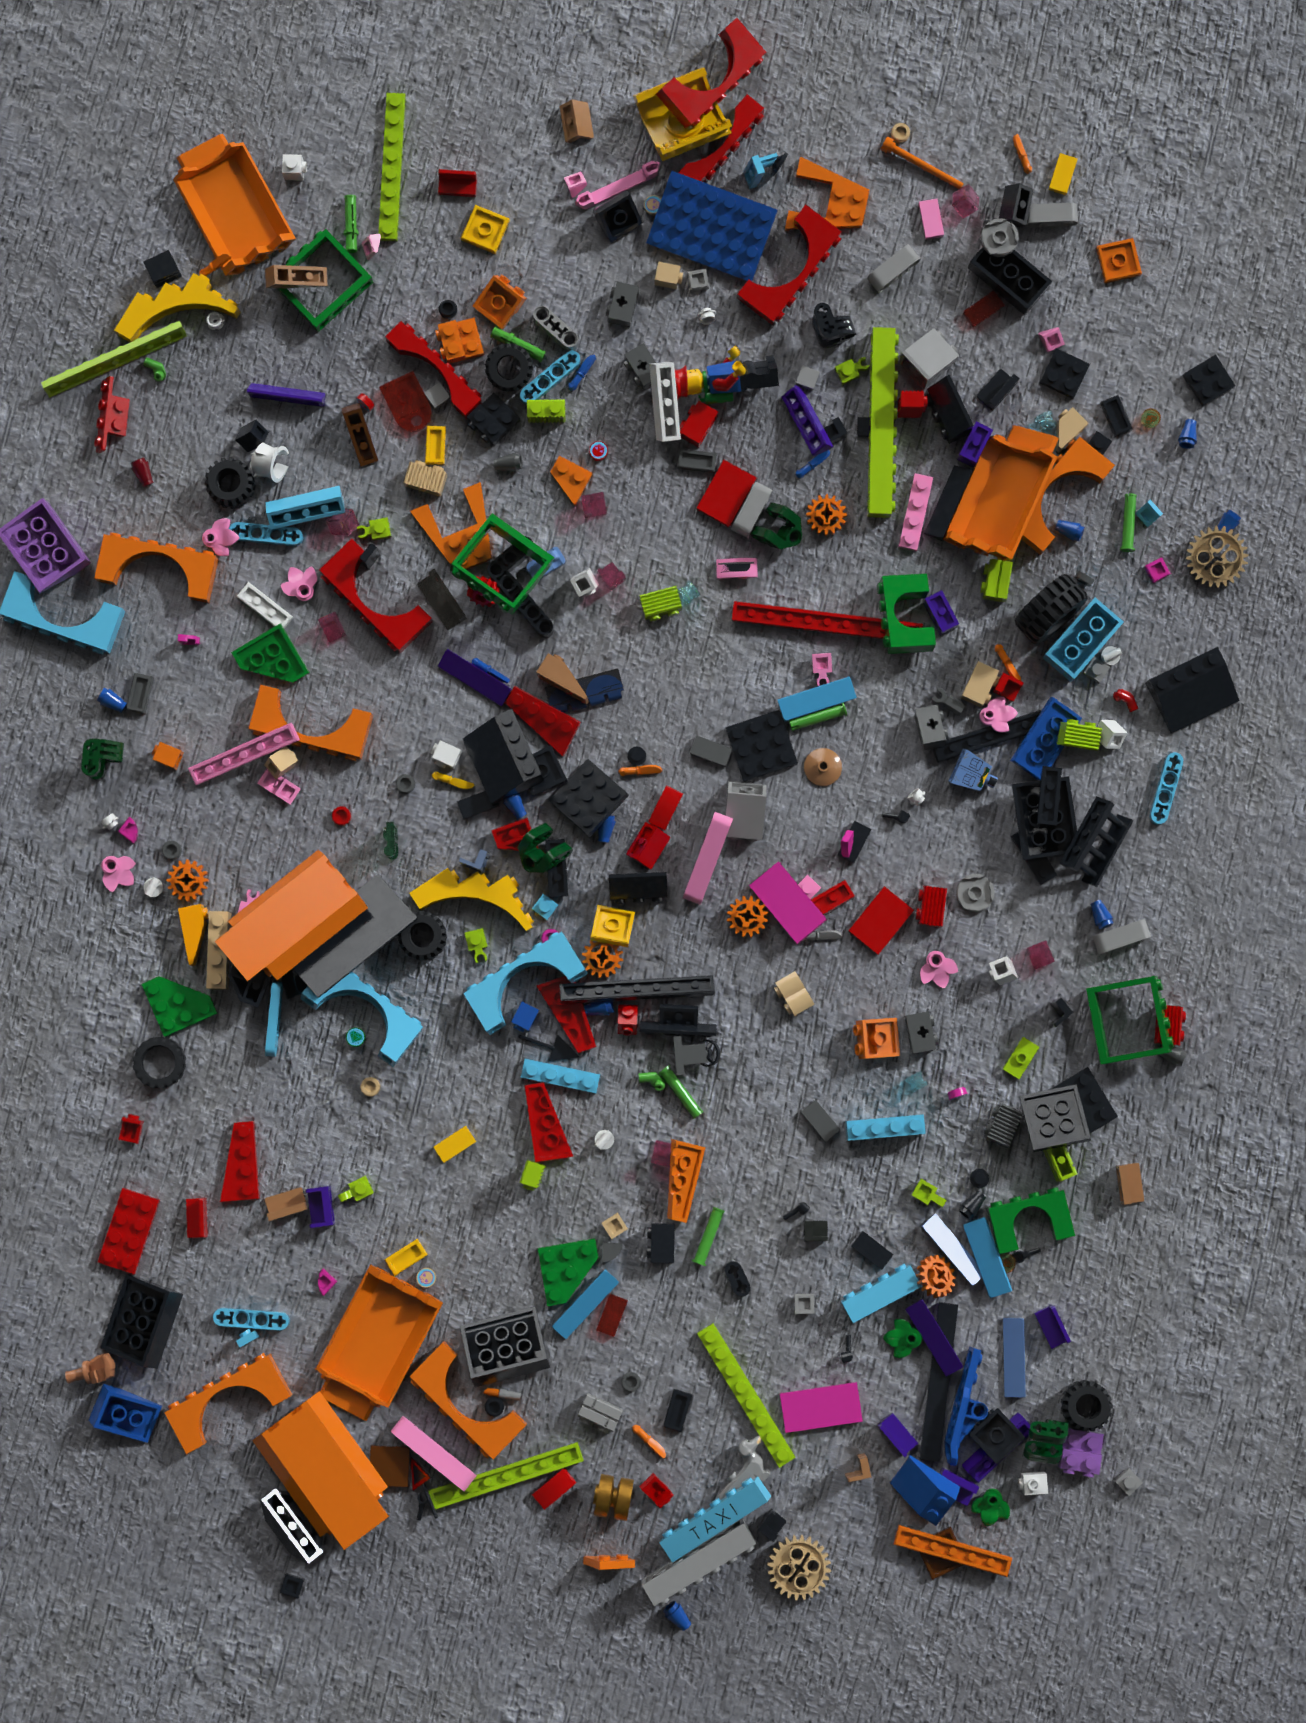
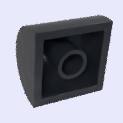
M627 190L593 210L599 226L610 242L643 224L631 194Z

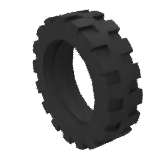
M149 1038L147 1041L142 1042L135 1051L133 1070L136 1073V1077L144 1085L151 1088H167L177 1083L184 1074L186 1056L181 1046L169 1038ZM162 1046L173 1053L175 1067L169 1076L156 1079L147 1074L144 1068V1058L149 1050Z

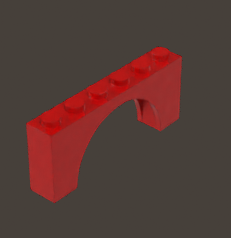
M735 18L718 34L726 47L728 55L727 73L719 87L706 91L694 90L684 86L674 77L656 93L657 97L685 129L690 125L692 127L697 125L702 120L700 116L703 113L707 115L714 108L712 104L715 101L717 103L722 101L727 96L725 92L728 89L732 91L739 84L737 80L740 77L742 79L747 77L751 73L750 68L753 65L757 67L763 61L762 56L766 51L738 18Z
M806 204L793 222L801 231L807 243L808 260L803 271L791 282L777 287L762 286L748 279L737 294L738 300L771 325L775 321L778 323L785 315L783 311L787 306L790 308L796 300L794 296L797 292L802 293L807 286V279L815 276L819 270L817 266L821 261L824 263L830 256L829 250L832 246L836 248L842 240L840 238L842 231Z
M351 538L319 569L322 574L320 578L327 585L331 583L335 587L333 591L340 598L344 596L349 601L347 605L354 612L358 610L362 614L360 618L367 625L371 623L375 627L373 631L380 638L384 636L389 641L387 645L394 652L398 650L402 653L433 620L419 605L407 613L396 616L382 615L365 606L356 590V574L362 562L360 556L364 550Z

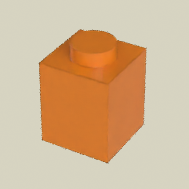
M159 742V745H155L152 751L154 761L177 770L184 754L183 751Z

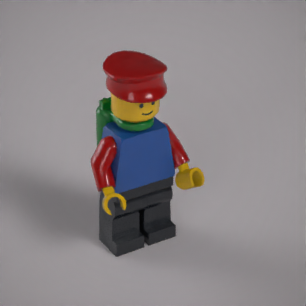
M735 345L727 351L730 354L729 358L726 357L721 364L706 367L707 374L706 371L701 373L699 369L687 370L686 365L679 370L675 369L677 401L680 397L686 398L688 395L699 394L698 398H700L701 402H706V404L734 401L733 392L746 391L747 388L756 389L779 386L778 370L774 356H766L765 361L758 362L749 360L743 363L742 360L733 361L740 355V350Z

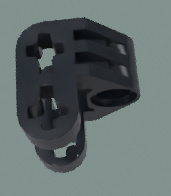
M819 303L815 306L812 325L820 346L831 348L844 343L856 335L850 316L834 317L830 306L826 303Z

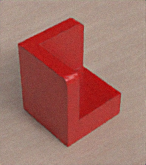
M1003 672L993 693L1013 702L1024 682Z

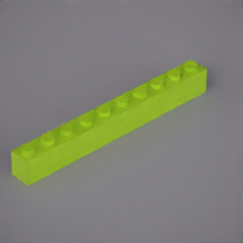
M873 327L871 331L869 402L871 429L869 431L867 517L890 518L892 512L895 513V501H892V494L896 492V482H893V475H896V464H893V457H896L897 451L896 445H893V438L897 437V427H894V420L897 419V408H894V401H897L898 390H894V383L898 381V371H895V364H898V353H895V346H898L899 334H895L896 328Z

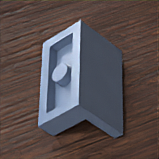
M480 849L475 863L462 858L459 859V863L483 873L490 855L487 851Z

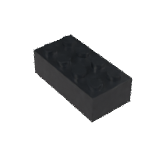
M982 247L968 265L970 271L1023 315L1030 311L1052 283V280L1015 250L1005 257H995L989 255Z

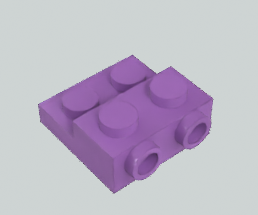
M1068 1428L1067 1439L1063 1444V1453L1058 1467L1068 1474H1075V1471H1080L1086 1477H1094V1474L1099 1475L1104 1434Z

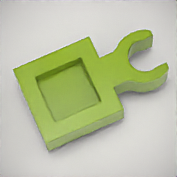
M866 357L860 358L857 363L850 359L835 366L834 369L842 385L859 378V371L869 369L870 365L865 367L861 365V362L865 361Z
M388 517L370 520V526L368 527L363 525L357 527V530H365L364 535L358 536L359 539H365L372 535L373 541L392 537Z
M480 928L465 932L469 952L475 950V962L478 964L477 958L479 955H483L485 961H487V955L483 952V948L488 947L484 929Z

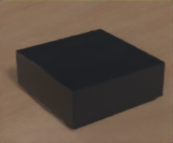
M871 417L857 418L858 437H869Z
M286 1573L280 1593L298 1599L305 1579Z

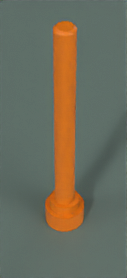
M886 137L880 149L885 153L893 152L959 190L962 188L963 183L896 146L892 138Z

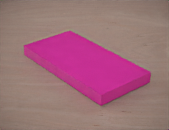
M779 861L749 885L797 944L827 921Z
M857 1382L780 1393L785 1433L863 1422Z

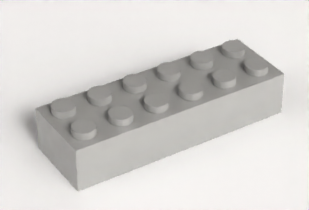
M741 1518L673 1563L671 1561L642 1579V1587L653 1606L657 1604L662 1606L669 1601L670 1596L674 1594L678 1596L687 1590L685 1587L693 1584L694 1586L703 1581V1576L706 1574L713 1575L718 1572L720 1566L724 1563L729 1565L736 1561V1556L742 1552L744 1555L754 1549L753 1546L756 1545L755 1538L744 1519Z

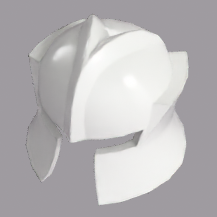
M261 443L253 453H250V469L255 472L254 477H268L275 483L280 482L286 474L288 466L276 463L274 466V461L277 455H288L287 448L284 446L271 447Z

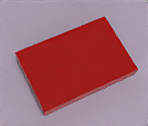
M723 460L696 510L730 527L757 477Z
M884 886L848 932L879 955L914 909Z

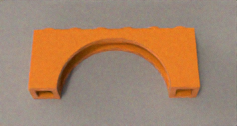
M1081 437L1076 441L1072 439L1066 447L1068 451L1065 455L1060 454L1057 457L1056 465L1051 470L1021 538L1022 541L1040 555L1055 538L1046 527L1041 512L1042 498L1046 489L1056 480L1071 475L1086 476L1101 483L1115 466Z
M110 532V535H103L94 578L101 583L117 585L121 573L133 561L150 555L164 556L172 559L183 568L188 581V597L191 600L209 603L219 559L211 551L203 550V553L195 552L196 549L191 547L180 549L177 548V545L166 543L164 546L159 545L154 540L143 542L140 541V538L134 536L122 538L120 534Z
M260 684L248 728L253 732V735L259 737L287 724L281 712V691L279 689ZM353 708L348 720L335 732L318 737L306 736L297 732L300 740L290 745L301 747V744L307 745L310 750L319 752V749L326 750V754L332 756L342 754L345 755V759L351 761L362 759L373 714Z
M443 1341L409 1376L412 1379L410 1382L417 1389L421 1387L426 1392L424 1396L431 1403L435 1401L440 1406L438 1410L445 1417L449 1415L454 1420L452 1424L459 1431L463 1429L468 1434L466 1438L473 1445L477 1443L482 1448L480 1452L487 1459L489 1457L494 1459L527 1423L514 1410L500 1419L486 1422L470 1419L459 1412L451 1402L447 1391L448 1370L458 1354Z
M262 1353L254 1358L255 1362L251 1365H248L246 1362L237 1367L238 1372L233 1375L228 1372L219 1377L221 1381L215 1385L212 1381L202 1387L204 1391L198 1394L194 1391L185 1396L186 1401L182 1403L176 1401L168 1406L169 1410L164 1413L186 1454L207 1443L202 1429L203 1414L208 1402L220 1390L232 1386L250 1387L262 1393L271 1402L272 1406L293 1395L271 1353L267 1356Z

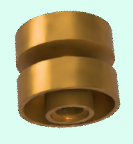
M601 1474L599 1485L596 1484L593 1500V1504H595L594 1516L607 1518L610 1507L614 1508V1519L627 1521L634 1480L621 1477L618 1488H615L614 1476Z

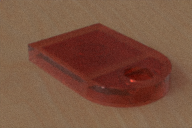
M414 371L379 387L400 428L408 432H418L427 427L432 417V410ZM414 417L422 419V423L418 426L413 425L411 421Z

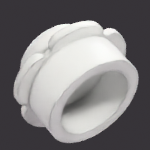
M704 308L698 314V318L704 325L711 324L716 320V311L711 310V308Z
M212 312L206 318V323L211 330H219L224 325V316L218 312Z
M919 788L911 792L907 797L910 804L917 806L925 799V792H922Z
M112 813L101 821V824L104 826L103 829L106 827L108 830L114 828L118 824V817Z

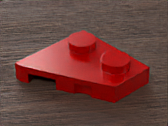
M526 817L491 831L498 849L519 851L518 845L522 838L532 829Z

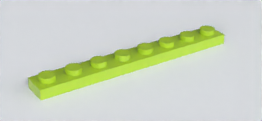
M405 93L386 94L378 232L381 236L380 241H398Z
M180 321L171 323L160 330L153 331L142 338H137L133 342L119 346L115 350L101 354L97 358L83 362L79 366L50 377L41 382L50 398L187 337V334Z
M714 1323L697 1332L778 1467L780 1468L796 1458Z
M575 1442L476 1474L477 1476L465 1492L453 1482L430 1489L428 1492L435 1509L583 1462L584 1459L579 1443Z

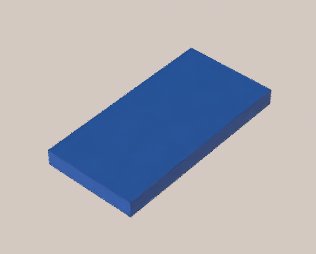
M1050 697L1010 761L1035 779L1041 780L1042 766L1052 767L1064 748L1063 745H1057L1060 722H1067V719L1080 722L1082 717L1054 697Z

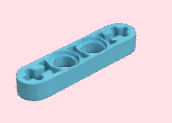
M571 350L556 360L521 390V401L527 405V400H530V398L525 399V393L528 392L530 394L533 392L534 388L532 386H535L536 390L540 393L537 394L535 391L532 394L531 400H539L580 365L579 353ZM569 356H571L572 358L576 357V363L570 362L567 365L568 370H566L565 366L561 362H564V364H566L569 361ZM560 367L563 370V374L558 377L554 376L552 373L553 369ZM541 379L548 381L549 384L546 388L542 389L538 386V382Z
M235 522L229 527L232 531L237 530V527H240L242 531H247L246 528L249 527L248 537H246V533H239L240 538L238 541L298 546L304 539L302 532L298 528L280 527L271 530L270 525ZM256 528L262 530V535L259 538L252 537V531ZM278 530L281 532L278 540L271 539L272 531ZM284 531H287L286 534L289 536H293V534L296 532L299 538H296V540L293 542L292 538L286 537V541H284Z
M1176 752L1170 753L1164 761L1149 815L1150 821L1155 825L1163 824L1169 816L1183 766V757ZM1174 757H1176V761L1179 762V764L1174 765L1173 770H1177V773H1175L1174 771H1166V768L1170 769L1172 766V762L1169 761V759H1172ZM1167 774L1174 777V782L1171 785L1164 782V777ZM1160 793L1168 794L1169 800L1167 803H1162L1159 800ZM1156 804L1161 807H1167L1166 809L1163 808L1161 810V815L1163 816V818L1159 819V821H1157V817L1154 816V814L1158 813L1160 807H1156Z
M273 981L271 986L265 1056L276 1057L283 982Z
M220 1308L213 1315L215 1324L226 1327L283 1330L290 1323V1318L286 1313L275 1311ZM224 1312L225 1316H231V1312H234L232 1317L233 1324L230 1323L231 1319H225L221 1322V1319L217 1318V1316ZM239 1313L246 1314V1323L240 1324L237 1322L236 1317ZM263 1314L266 1317L267 1321L264 1325L257 1324V1315ZM270 1315H273L272 1319H278L282 1316L286 1323H283L280 1327L279 1323L272 1322V1326H269Z

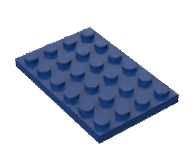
M671 171L646 243L746 281L748 279L753 281L778 210Z

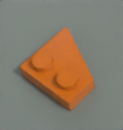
M561 456L557 458L550 471V474L558 482L571 503L576 506L593 473Z
M617 1554L616 1557H610V1555L583 1556L584 1565L598 1570L635 1568V1560L628 1558L627 1554Z

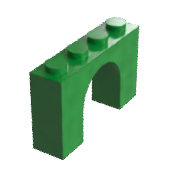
M927 574L882 576L880 582L877 583V594L881 596L879 611L883 613L881 628L885 630L883 644L884 648H887L888 654L933 652L936 646L934 627L910 628L904 626L898 621L894 613V605L902 600L925 599L929 593Z
M1058 1187L1047 1189V1193L1041 1195L1039 1192L1030 1193L1028 1198L1021 1199L1020 1196L1009 1198L1010 1202L1002 1204V1201L990 1203L991 1207L986 1208L999 1254L1019 1250L1013 1226L1014 1219L1022 1209L1030 1206H1036L1046 1213L1054 1240L1075 1236L1064 1190H1059Z

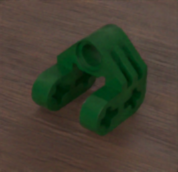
M770 502L765 510L766 513L777 520L784 521L785 525L781 526L777 534L769 529L755 526L750 533L754 539L770 547L780 550L793 547L802 540L801 518L788 507Z
M92 738L86 740L83 745L82 772L93 780L103 779L106 774L107 763H122L124 743L106 739Z
M547 823L527 832L518 845L521 863L527 872L544 873L567 859L573 851V848L566 842L552 848L546 854L540 848H537L538 844L547 840L553 833V829Z
M1046 1419L1045 1422H1032L1028 1434L1034 1441H1028L1025 1444L1023 1450L1024 1457L1036 1462L1059 1463L1063 1453V1444L1066 1442L1068 1435V1423Z

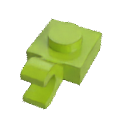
M365 1175L349 1183L350 1190L339 1194L338 1197L341 1202L352 1197L357 1202L373 1194L374 1191Z
M923 1179L919 1180L911 1196L927 1205L930 1201H933L943 1207L947 1201L935 1194L938 1188Z

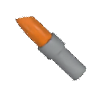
M487 1388L483 1392L486 1395L499 1397L500 1399L506 1398L520 1401L521 1393L507 1391L506 1389Z

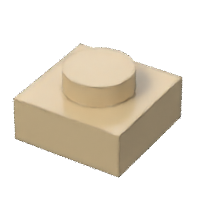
M618 1212L602 1222L611 1239L628 1229Z

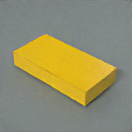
M1062 153L1059 154L1048 190L1063 195L1067 194L1078 158Z
M427 426L425 463L427 465H445L446 426Z
M464 1126L435 1145L434 1149L443 1163H445L477 1141L467 1126Z
M417 1238L384 1260L394 1276H396L428 1254Z

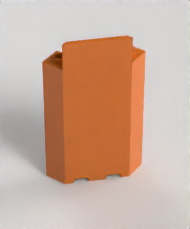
M219 134L177 157L181 169L173 180L215 258L222 254H230L232 256L229 261L220 266L225 276L242 273L245 271L246 266L254 262L256 265L269 258L268 255L276 250L280 253L287 249L296 239L244 142H231L228 144L224 134Z
M1016 425L1012 426L1007 439L997 434L990 436L971 473L943 540L961 549L967 547L978 554L985 556L989 554L998 557V560H1012L1058 457L1052 453L1059 438Z
M317 850L227 922L231 925V928L214 942L247 981L261 970L268 977L273 976L278 980L368 907L354 888L352 889L342 874L332 866L329 859L320 850Z
M370 1264L315 1368L321 1373L320 1377L326 1380L320 1390L324 1398L328 1402L367 1421L374 1406L380 1408L382 1405L389 1408L443 1302L429 1293L415 1288L410 1283L392 1276L389 1272Z
M320 1391L252 1440L321 1537L326 1533L328 1535L333 1534L343 1550L389 1517L378 1501L384 1495L382 1491L388 1486Z

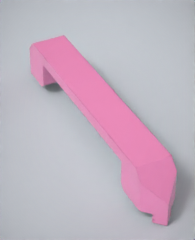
M650 161L642 165L641 170L592 193L586 191L578 195L575 203L582 209H588L625 190L640 185L657 176L660 162Z

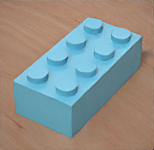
M1094 598L1042 658L1067 680L1072 682L1124 621L1097 598Z

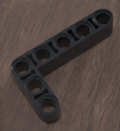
M513 545L491 561L487 567L491 580L497 582V586L500 587V590L512 603L524 588L510 572L529 557ZM514 555L516 560L509 563L506 561V557ZM494 567L501 568V572L498 575L492 574L491 570ZM511 581L514 585L511 589H505L503 587L504 583ZM528 594L525 602L521 603L517 610L540 637H551L554 632L552 621ZM536 610L538 615L535 618H530L528 612ZM543 624H548L550 626V630L548 632H542L540 631V627Z

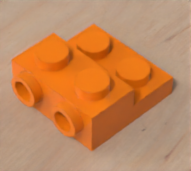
M493 275L473 304V307L499 328L504 329L527 298L523 296L525 292L517 286L513 288L509 285L510 280L504 275H500V277Z
M475 317L458 322L453 320L438 324L439 330H435L437 340L442 341L443 348H440L442 359H447L449 364L484 355Z
M897 1018L856 1021V1025L853 1026V1034L857 1036V1044L854 1050L859 1059L900 1056Z

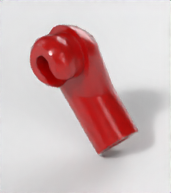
M1118 689L1113 693L1115 701L1122 700L1126 702L1129 712L1139 709L1132 693L1124 689Z

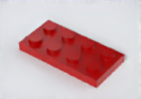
M122 1188L98 1263L136 1274L160 1199Z

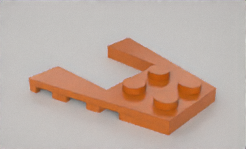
M800 157L796 177L832 184L825 219L838 229L862 228L869 189ZM788 211L785 231L798 229L793 222L799 212Z
M480 482L463 489L477 522L473 526L442 538L428 504L410 511L450 565L486 521ZM488 533L462 564L464 569L468 570L492 560Z

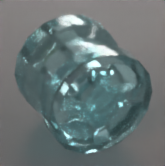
M1052 411L1044 412L1034 418L1035 422L1040 426V432H1046L1058 425L1052 418Z
M690 580L686 582L684 587L677 589L679 595L687 604H690L694 597L698 598L700 596L699 591Z
M921 1071L904 1079L909 1084L911 1093L928 1085V1082L923 1079Z

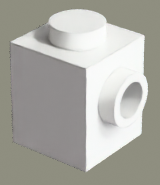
M283 154L282 174L284 179L304 181V173L307 172V162L303 160L302 155Z
M590 568L573 576L570 580L579 597L584 594L586 597L593 594L599 585Z
M440 740L439 744L435 743L431 754H433L432 758L436 761L435 764L444 769L446 766L455 769L462 751Z
M1007 956L989 963L991 967L989 971L990 976L999 985L1018 979L1014 965Z
M1044 1471L1021 1473V1478H1018L1019 1490H1022L1024 1495L1048 1494L1047 1474Z

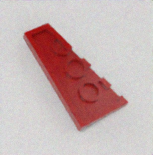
M514 686L506 704L558 753L564 756L581 722Z
M563 976L536 985L577 1052L580 1053L597 1047L583 1004H561L559 985L571 983L568 978Z
M544 1082L525 1085L535 1162L574 1157Z
M254 1121L236 1122L233 1125L220 1202L260 1199Z

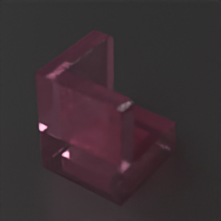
M967 184L953 193L952 206L964 219L979 210V196Z
M604 492L581 496L585 518L607 514Z
M345 509V513L329 516L325 519L332 535L349 536L359 526L353 509Z
M613 562L603 569L599 568L597 570V574L610 591L626 580V576L617 569Z
M336 612L318 619L329 642L346 636Z
M1046 940L1026 948L1034 969L1055 962Z
M657 1140L651 1163L670 1167L671 1143Z

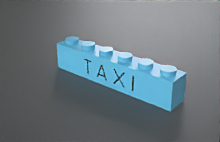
M757 1476L753 1480L751 1477L741 1483L742 1487L737 1490L735 1487L725 1494L726 1497L722 1500L720 1498L715 1499L709 1504L711 1507L704 1510V1508H701L694 1513V1518L690 1520L686 1518L678 1524L679 1527L675 1530L670 1528L662 1534L663 1538L659 1543L672 1563L768 1502L771 1495Z

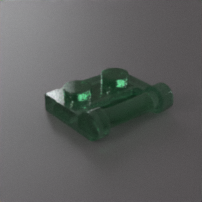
M386 822V827H383V837L387 841L384 854L390 860H395L399 855L397 825L395 822Z

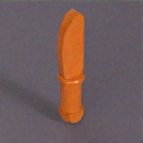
M1016 134L1013 136V142L1019 155L1018 158L1024 168L1023 171L1026 174H1030L1032 166H1030L1020 136Z
M230 254L218 256L207 267L201 269L199 275L203 274L207 277V275L229 261L232 256Z
M1001 644L995 645V652L999 655L1002 664L1005 665L1010 676L1021 681V677L1003 649L1004 647Z
M657 765L622 767L618 770L621 776L662 772V768Z
M634 1425L632 1427L633 1433L639 1436L661 1459H665L666 1453L663 1447L640 1428L641 1426Z

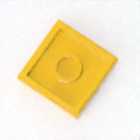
M475 205L461 236V241L496 254L510 219Z
M597 905L590 940L628 947L635 912Z

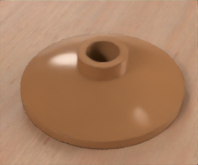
M819 748L807 756L804 762V772L808 780L813 784L828 786L836 782L840 777L842 763L834 751L827 748ZM821 763H825L827 765V768L825 770L820 768Z

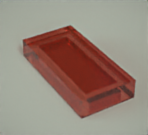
M993 290L964 310L963 314L974 328L1005 305Z
M610 1293L596 1330L614 1337L628 1300Z

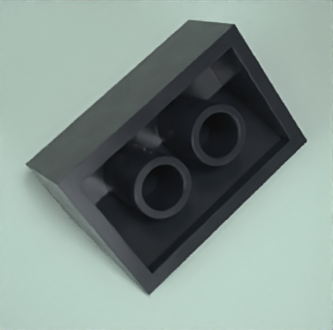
M949 374L927 388L925 396H927V405L931 406L934 411L932 416L935 422H939L942 428L940 432L943 439H947L950 444L970 435L974 425Z
M667 872L608 874L610 900H614V904L625 903V900H633V903H643L644 899H652V902H663L664 898H667Z

